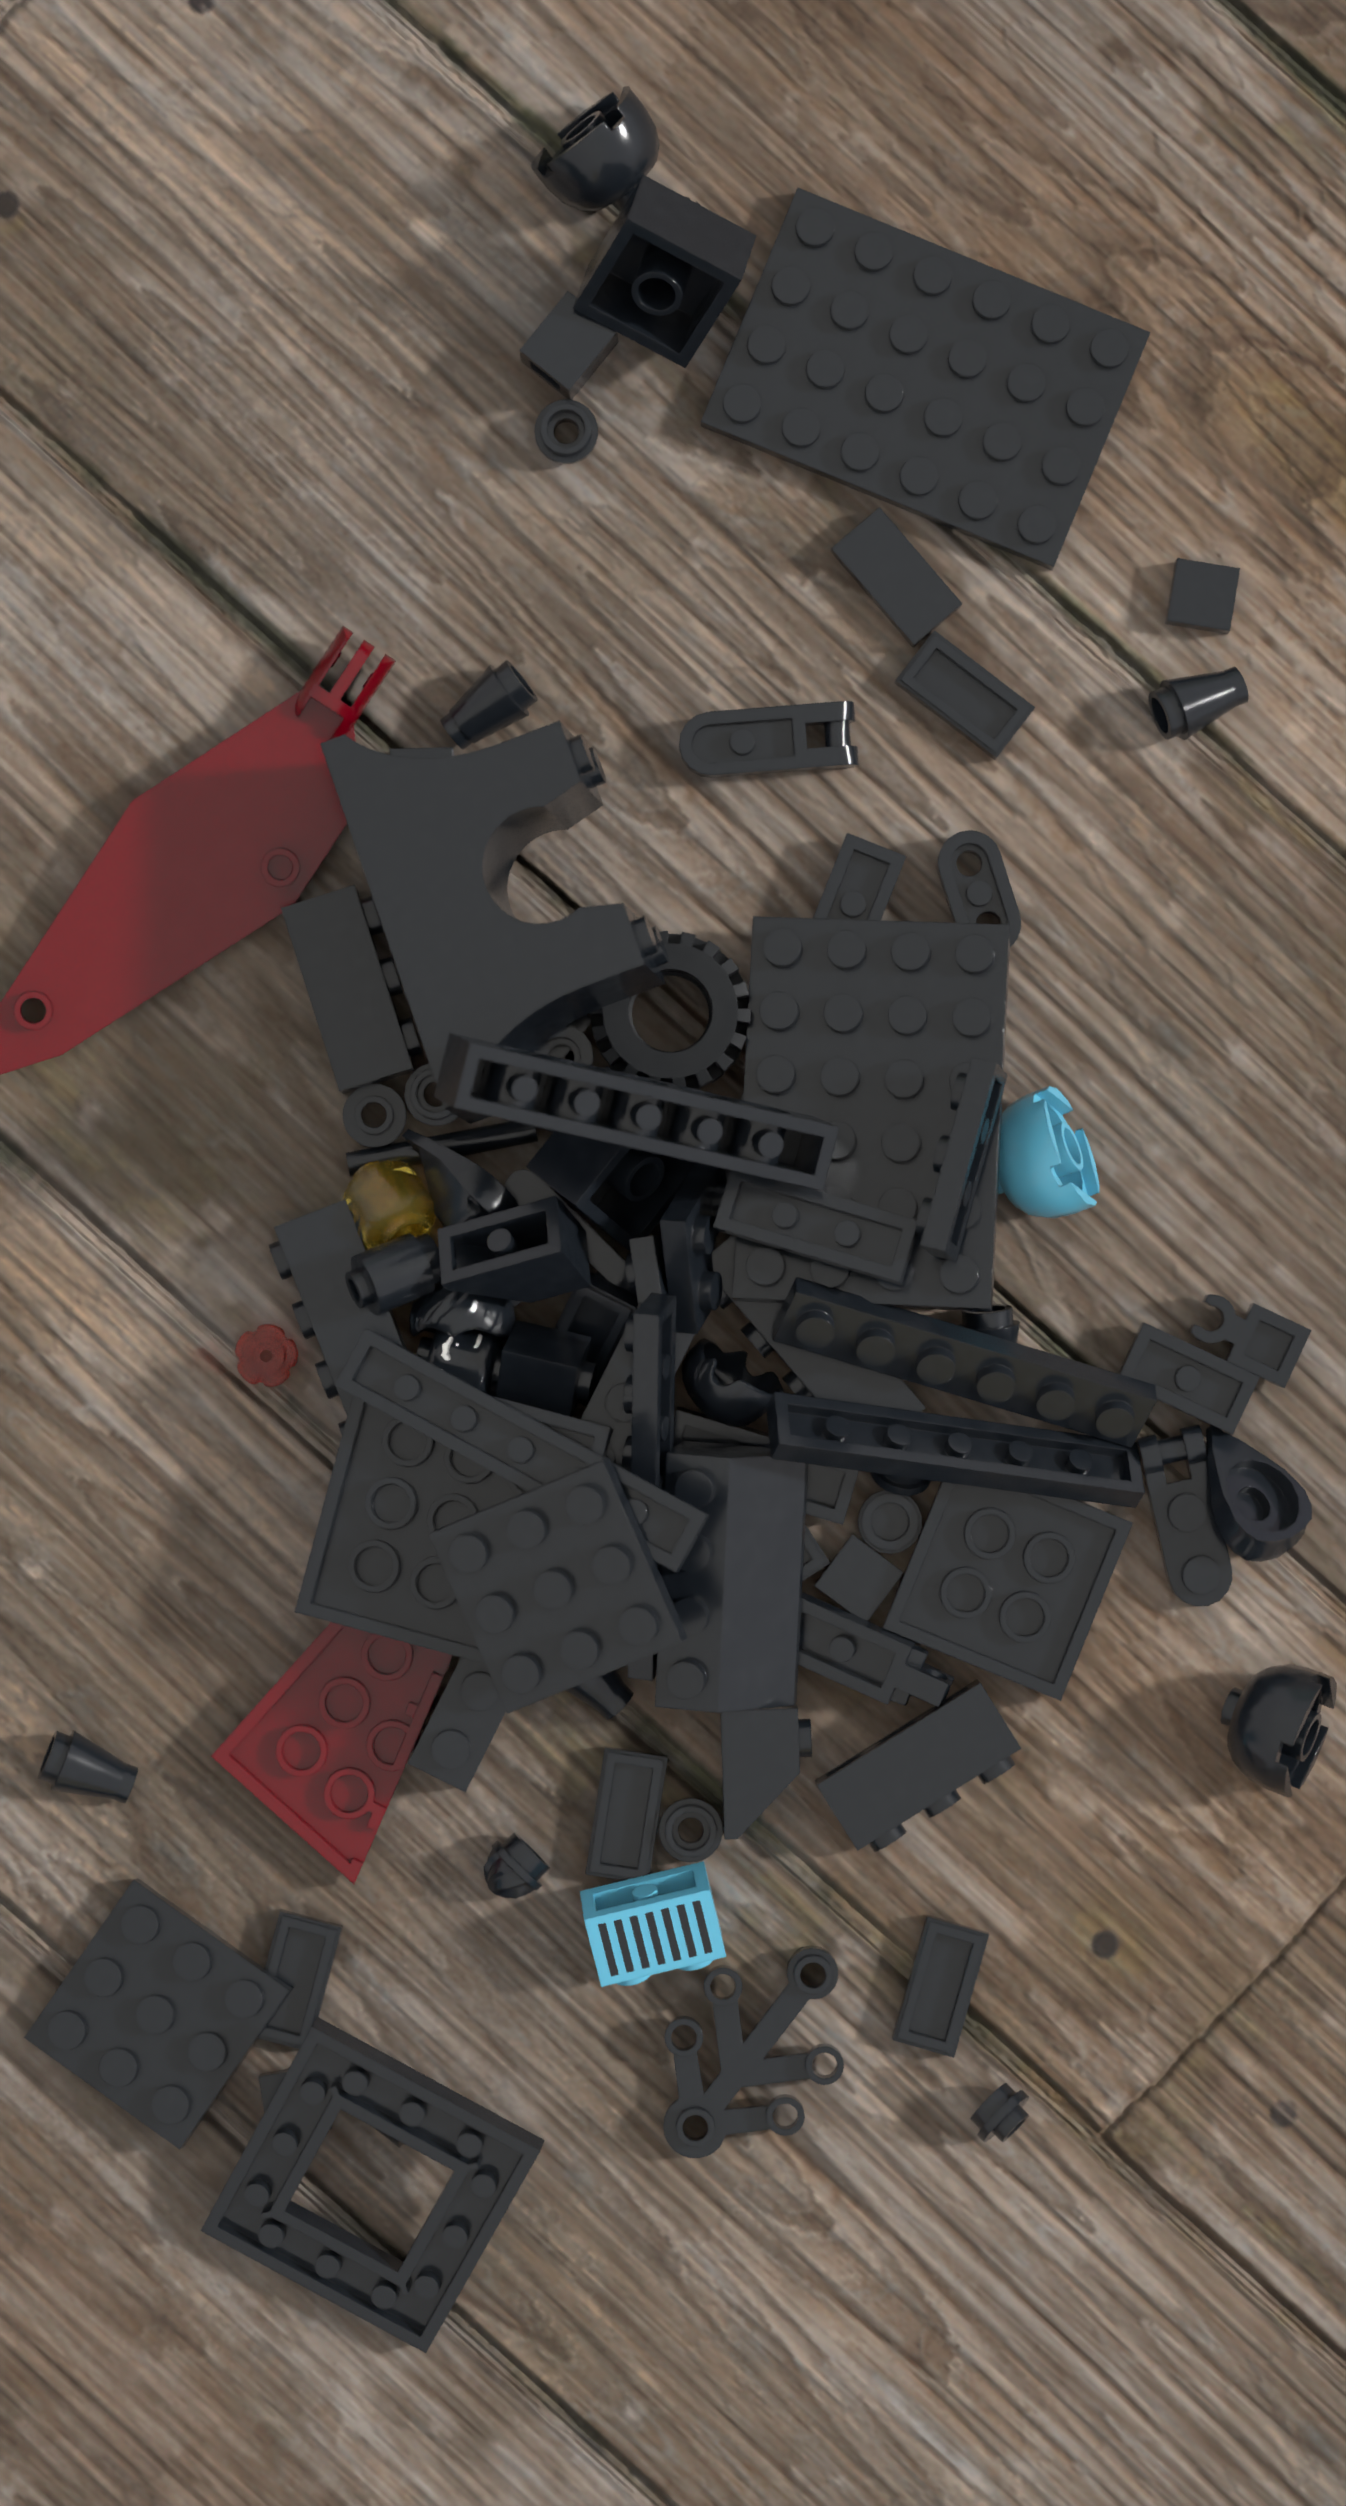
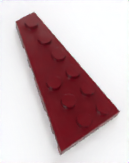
M330 1622L211 1757L350 1882L355 1884L453 1655Z

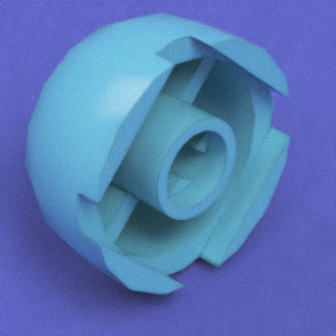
M1052 1086L1023 1096L1011 1103L1003 1111L998 1194L1005 1193L1009 1201L1016 1208L1028 1215L1054 1219L1072 1215L1095 1206L1097 1201L1090 1196L1099 1193L1100 1184L1096 1163L1083 1128L1076 1130L1074 1133L1067 1124L1063 1114L1074 1110L1065 1096Z

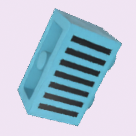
M704 1861L580 1891L584 1922L601 1987L612 1984L621 1986L636 1985L654 1974L674 1969L684 1971L698 1970L706 1967L713 1960L726 1957L721 1928Z

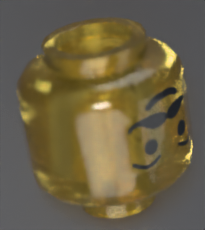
M375 1161L362 1166L354 1174L353 1179L343 1194V1200L346 1199L358 1235L367 1249L407 1233H411L415 1237L424 1233L430 1235L431 1228L436 1219L434 1202L414 1168L403 1161Z

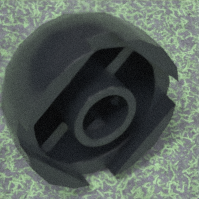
M629 86L623 87L620 100L612 92L587 108L557 134L562 140L560 143L562 148L552 157L544 147L534 159L531 168L546 188L568 206L577 210L597 211L615 202L622 210L643 174L646 176L657 162L660 144L656 126L645 106Z
M1277 1665L1255 1674L1249 1680L1244 1690L1238 1688L1231 1690L1224 1703L1220 1721L1222 1724L1229 1726L1227 1746L1232 1761L1247 1779L1267 1790L1288 1798L1292 1796L1291 1786L1298 1789L1301 1788L1317 1760L1328 1731V1727L1321 1725L1320 1712L1322 1705L1334 1709L1337 1683L1334 1677L1298 1665Z

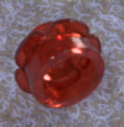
M263 1324L257 1327V1331L245 1332L239 1338L235 1348V1354L239 1357L240 1361L237 1364L238 1372L243 1379L251 1384L261 1382L266 1387L281 1385L289 1378L290 1368L294 1367L298 1361V1349L295 1342L285 1337V1332L282 1328L272 1324ZM263 1350H269L272 1353V1359L269 1362L261 1360L260 1353Z

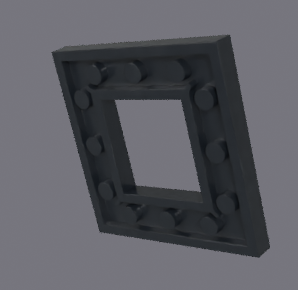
M316 2017L201 2231L426 2353L540 2153L545 2140L323 2019ZM340 2109L453 2170L403 2261L291 2201Z

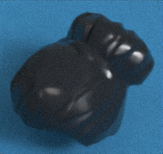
M440 1282L435 1285L433 1293L414 1300L409 1315L410 1332L413 1337H416L423 1331L435 1333L436 1330H439L454 1337L466 1331L477 1329L497 1337H502L503 1340H508L516 1323L514 1307L522 1301L448 1291Z

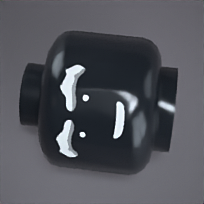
M473 1329L454 1337L436 1330L433 1339L428 1337L421 1338L416 1355L496 1397L501 1356L504 1348L502 1337Z

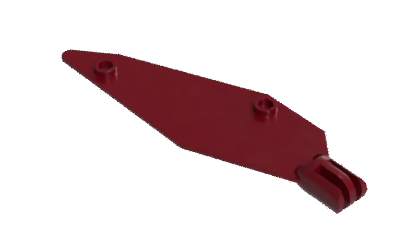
M342 626L299 692L132 800L0 1002V1075L63 1055L282 914L281 908L296 903L347 825L320 743L341 735H346L356 742L354 725L396 660L385 654L375 671L370 674L362 686L363 689L352 706H348L340 699L375 646L364 640L330 693L319 685L329 669L335 665L342 654L341 651L354 633ZM29 998L39 999L45 1005V1017L38 1022L27 1020L22 1013V1005Z

